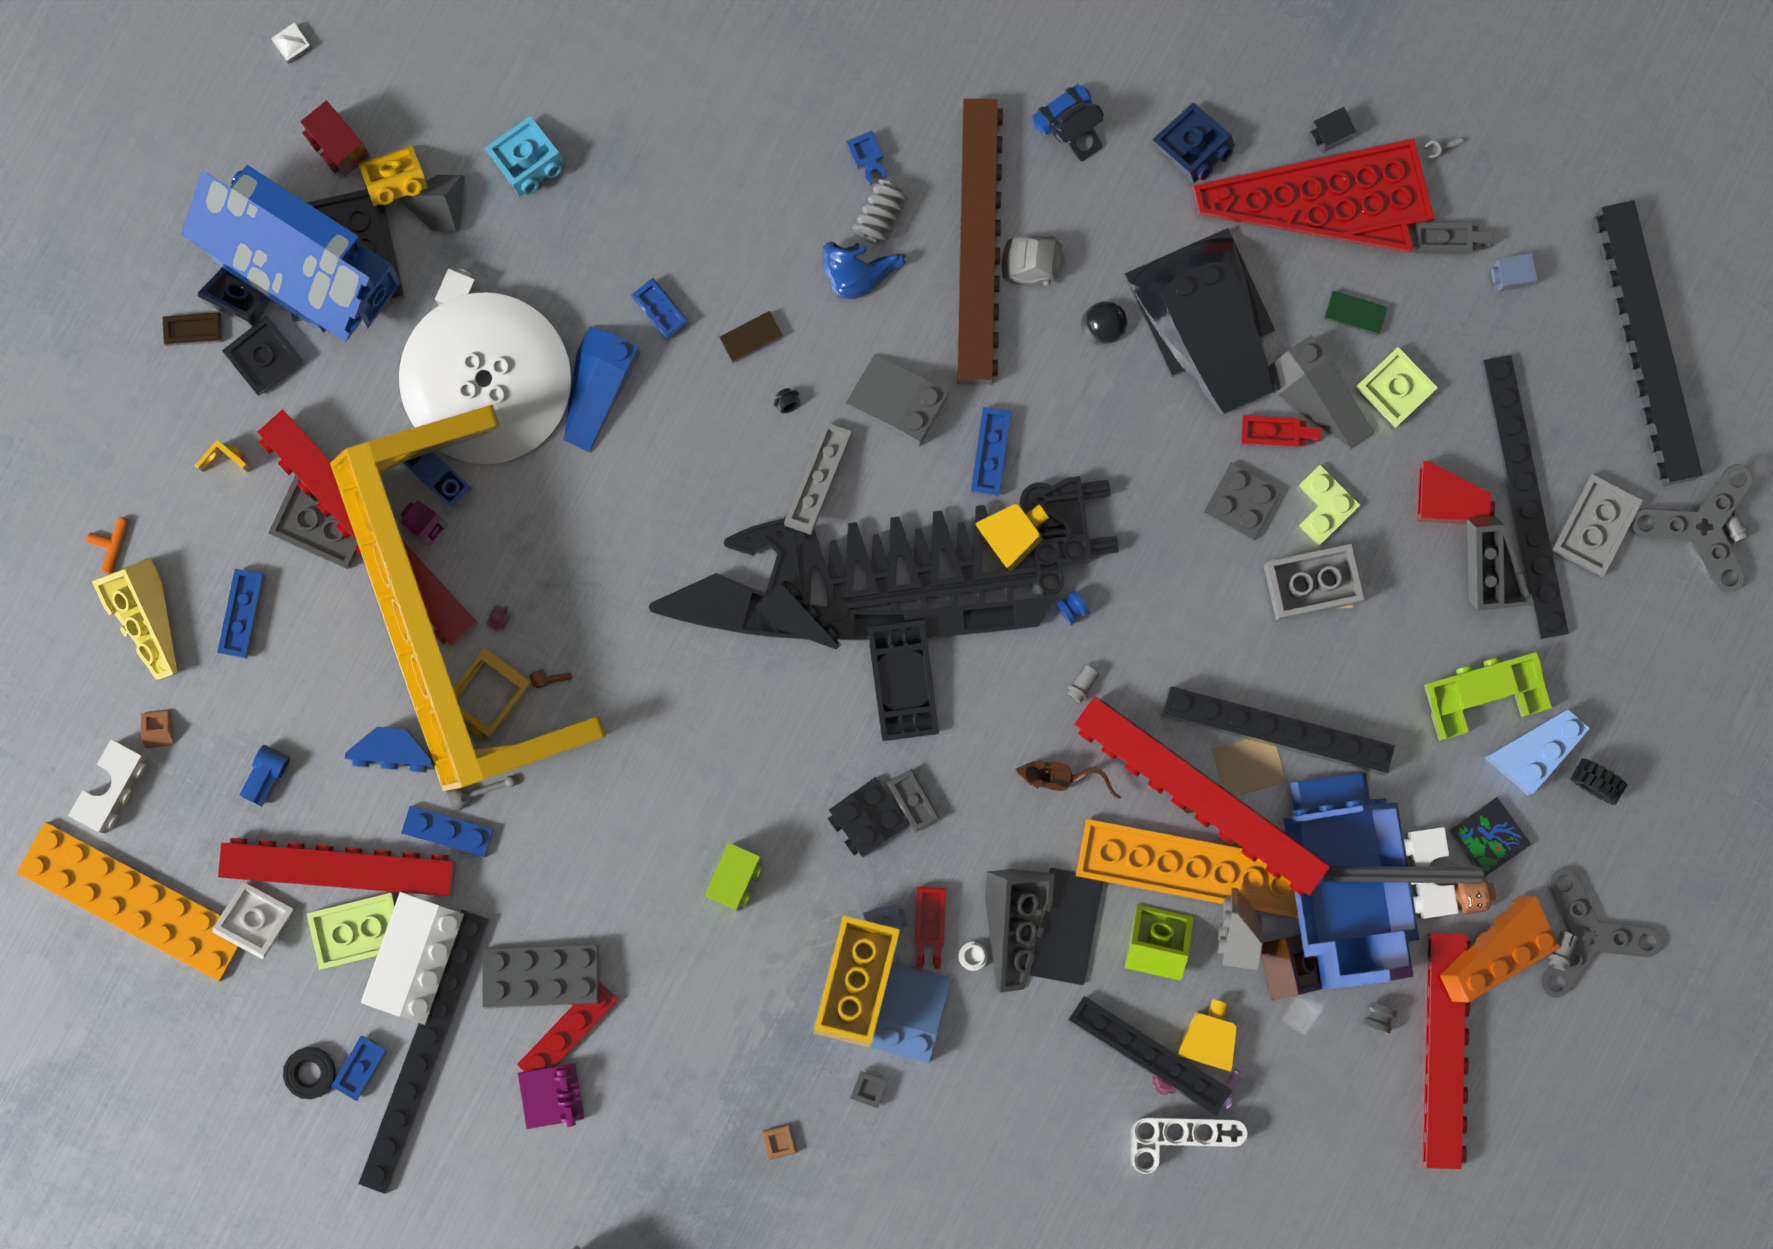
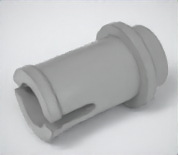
M1734 509L1724 524L1729 534L1727 538L1732 540L1733 544L1749 537L1747 532L1749 528L1744 527L1736 509Z
M1084 664L1072 686L1068 685L1069 691L1067 695L1079 703L1083 699L1087 700L1088 696L1086 694L1100 674L1095 669Z
M1561 931L1558 939L1560 948L1554 951L1553 954H1549V965L1558 970L1565 971L1566 967L1571 965L1569 960L1576 942H1578V937Z

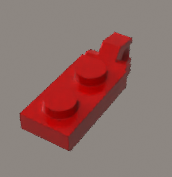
M1243 415L1241 445L1286 448L1305 447L1306 441L1320 442L1321 428L1306 427L1307 421L1300 420V418Z

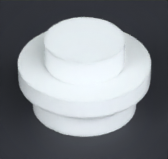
M966 943L959 951V962L967 970H979L987 962V951L980 943Z

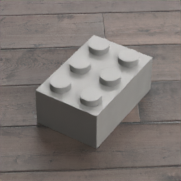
M1352 544L1267 561L1264 564L1276 621L1355 605L1364 600Z

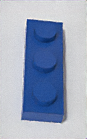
M983 407L971 493L999 497L1011 411Z
M241 569L234 570L217 653L244 659L248 658L265 577L264 574Z
M409 806L401 834L486 857L494 830Z

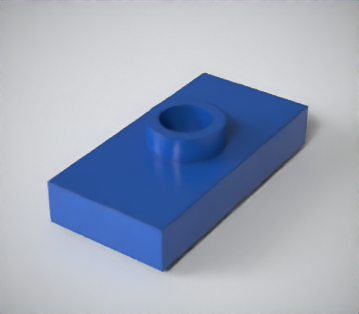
M651 278L631 294L632 299L666 340L689 323L688 319L654 278Z

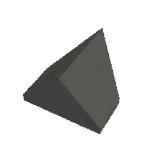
M437 175L426 180L428 189L422 190L415 196H404L398 199L432 231L459 232L465 176Z

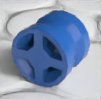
M1076 590L1070 592L1069 597L1065 600L1059 599L1055 602L1070 626L1075 624L1080 616L1090 614L1087 605Z

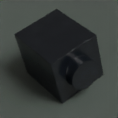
M1344 107L1314 120L1310 127L1311 131H1309L1312 143L1315 147L1319 146L1322 153L1353 139L1356 134V130Z

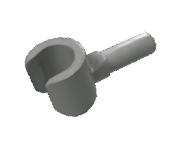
M1459 137L1441 144L1436 141L1428 142L1425 145V149L1432 146L1438 149L1435 155H1430L1428 158L1430 160L1438 159L1441 152L1463 144V139Z

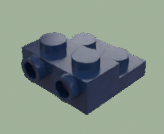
M1194 102L1152 139L1154 145L1173 161L1175 168L1193 183L1198 179H1207L1213 171V166L1219 160L1226 161L1231 157L1234 151L1233 147L1235 146L1232 135Z

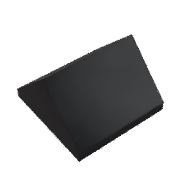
M223 268L200 289L197 295L204 304L249 327L254 326L260 321L271 300Z

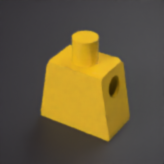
M1018 503L977 522L976 526L1008 571L1011 572L1043 540L1036 527L1049 519V517L1040 505H1037L1025 514Z
M1212 999L1208 1016L1195 1012L1176 1050V1054L1180 1057L1231 1071L1236 1024L1224 1021L1229 1004Z

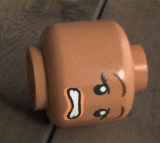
M1485 876L1481 884L1456 883L1454 885L1457 907L1464 914L1488 911L1491 906V900H1496L1495 886L1493 883H1488Z

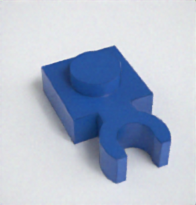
M873 131L846 141L856 168L859 169L865 166V180L869 185L873 184L870 175L874 171H878L883 180L886 179L885 168L877 163V161L883 159V154Z

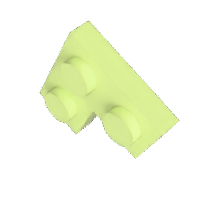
M1321 465L1299 485L1318 505L1299 527L1320 546L1360 504Z

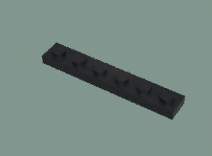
M1085 996L1068 1020L1069 1023L1215 1116L1218 1115L1232 1093V1089Z

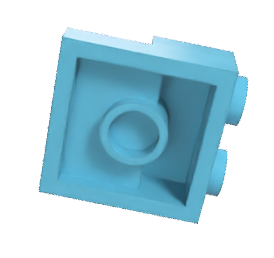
M531 116L484 148L519 197L524 193L527 195L534 193L541 181L547 177L554 178L558 176L562 171V166L566 164L558 150Z

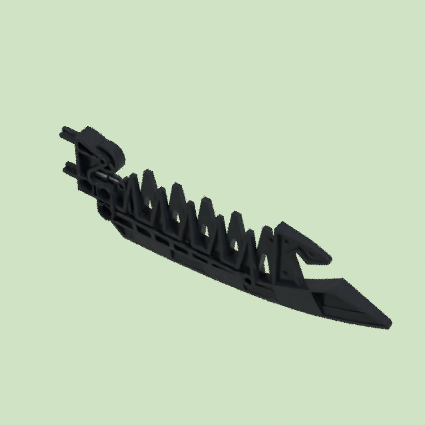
M1080 476L1068 477L1053 486L1036 482L1026 487L1020 496V508L1026 514L1037 505H1040L1049 519L1043 522V530L1038 531L1042 539L1045 540H1042L1011 572L1008 571L976 526L977 522L989 517L985 505H978L975 508L974 552L965 524L962 522L958 523L956 554L943 512L935 511L933 512L931 557L922 529L918 528L915 529L913 559L900 517L898 516L890 518L889 564L879 534L872 536V563L870 564L858 524L854 522L848 523L846 569L837 541L830 540L829 572L815 529L812 535L805 533V544L796 545L795 531L793 528L785 526V518L749 527L724 540L726 548L753 557L765 544L777 554L766 593L715 573L651 602L649 609L652 613L709 628L765 637L805 639L775 628L755 606L782 581L791 582L802 594L799 599L805 606L809 603L811 604L812 568L817 567L827 593V607L812 606L821 615L818 620L825 627L828 625L833 627L841 637L839 640H869L867 627L916 620H925L927 637L958 636L1039 627L1055 597L1064 585L1062 566L1090 563L1092 556L1119 553L1117 536L1089 539L1083 501L1111 496L1109 480L1081 483ZM783 532V537L779 538L777 533ZM746 538H751V543L747 544L745 542ZM1072 543L1080 544L1083 554L1078 557L1071 556L1067 551L1068 545ZM984 544L989 545L998 572L981 574L982 546ZM1043 547H1049L1054 551L1055 557L1050 561H1045L1040 558L1039 550ZM941 550H946L955 578L938 580ZM900 555L905 559L912 584L896 586L897 557ZM859 561L862 564L870 589L853 592L854 564ZM1045 576H1055L1059 581V585L1055 589L1046 588L1043 584ZM1037 585L1039 591L1046 595V597L1014 601L1012 588ZM1006 590L1007 602L985 604L984 592ZM977 593L979 605H956L955 596ZM949 597L950 607L928 609L927 600ZM921 602V609L899 610L898 604ZM892 605L893 611L856 610Z

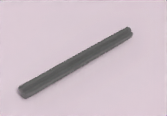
M1332 866L1333 868L1323 880V882L1481 884L1484 881L1483 868Z

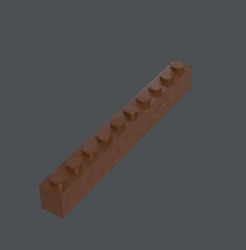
M998 99L963 100L957 384L991 385L992 377H998V360H993V349H998L999 332L993 331V321H999V304L994 303V292L999 293L1000 275H994V265H1000V247H995V237H1000L1001 220L995 219L996 209H1001V192H996V181L1002 180V164H997V153H1002V136H997V125H1003V108H998Z

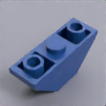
M434 452L402 462L451 509L472 489Z
M376 727L345 753V759L352 761V766L369 768L371 762L381 763V769L398 770V765L410 766L409 771L427 773V767L435 768L430 755L411 732L406 729Z

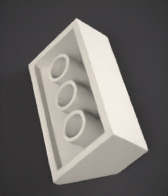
M400 892L361 1003L425 1025L464 914Z

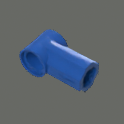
M265 744L262 745L252 763L253 770L239 795L263 807L276 780H279L286 771L290 757Z

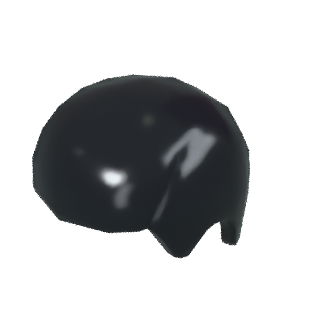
M1101 301L1089 307L1083 314L1081 328L1084 336L1096 345L1111 344L1118 341L1125 334L1128 321L1125 311L1117 303Z

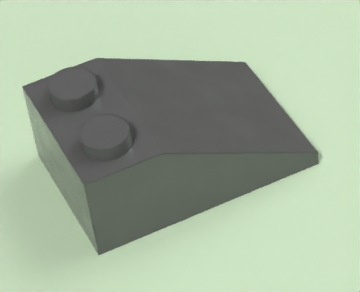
M874 355L846 401V405L920 446L948 399L949 392L923 377Z

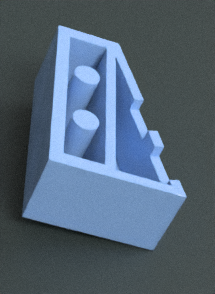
M1565 710L1484 758L1526 795H1531L1536 792L1590 728L1571 711Z

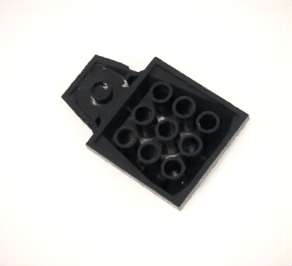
M1228 228L1124 274L1170 377L1185 371L1188 375H1193L1199 383L1202 392L1221 416L1273 393L1263 337L1275 332V328Z

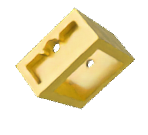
M484 648L454 687L453 691L458 702L486 664L519 687L489 728L459 706L462 717L472 724L469 728L471 732L481 739L485 735L493 739L533 686V683Z

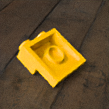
M413 146L358 163L373 206L388 205L397 198L415 196L422 190L428 189Z

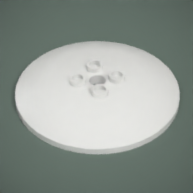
M472 293L442 303L419 322L411 333L402 354L399 385L405 410L414 427L493 405L500 424L499 427L494 428V431L439 451L464 462L497 464L528 454L553 433L560 423L569 401L571 367L560 335L548 319L535 308L519 299L503 294ZM481 370H487L492 375V382L487 387L480 386L476 381V376Z

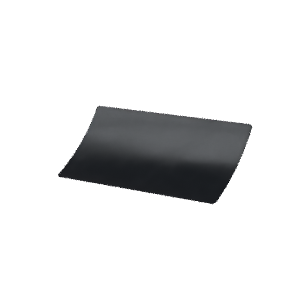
M1050 868L1049 873L1054 874L1053 903L1050 912L1046 911L1041 925V928H1044L1041 938L1037 937L1035 958L1030 975L1084 985L1103 881L1075 876L1076 872Z

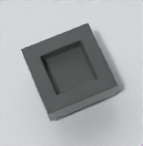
M860 1071L851 1099L878 1108L888 1081Z

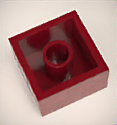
M327 100L300 121L305 128L301 133L316 152L323 151L320 153V156L334 174L340 171L346 177L359 166L358 163L366 161L371 157L363 142Z

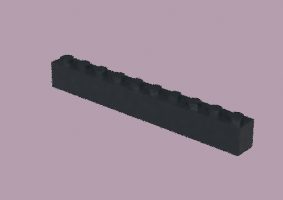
M1635 200L1601 207L1596 212V217H1594V226L1596 232L1601 233L1603 244L1600 246L1601 255L1604 261H1608L1610 269L1607 272L1608 283L1615 290L1614 307L1617 315H1621L1623 326H1621L1622 339L1625 343L1628 342L1630 353H1628V364L1631 370H1635L1637 381L1634 382L1635 392L1638 398H1642L1644 408L1641 409L1643 423L1649 427L1651 436H1648L1650 451L1652 453L1655 452L1656 476L1658 480H1662L1663 487L1698 479L1703 476Z

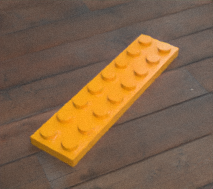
M1090 819L1085 820L1075 874L1077 877L1223 904L1225 897L1230 898L1231 888L1233 887L1238 888L1255 911L1299 919L1295 892L1288 887L1291 882L1283 876L1280 879L1272 876L1265 870L1267 865L1260 859H1257L1256 862L1252 861L1241 853L1243 850L1241 848Z
M48 822L43 823L16 872L217 981H222L240 948L213 933V927L220 918V914Z

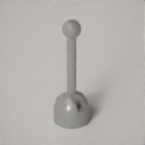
M508 776L504 781L471 792H467L463 788L447 790L453 812L465 808L471 797L505 786H515L516 779L513 776Z

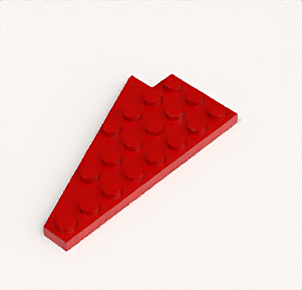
M1415 138L1193 185L1198 213L1201 216L1404 253H1411L1413 251L1408 227L1420 223L1433 222L1435 219Z

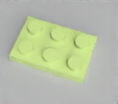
M393 893L307 913L319 970L377 957L395 907Z

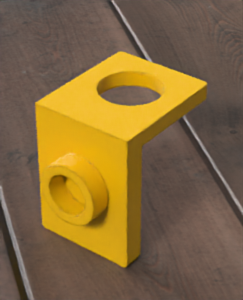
M218 440L214 442L195 464L199 470L204 472L220 452L223 451L246 472L251 469L241 460L244 456L242 452L232 444L226 447Z

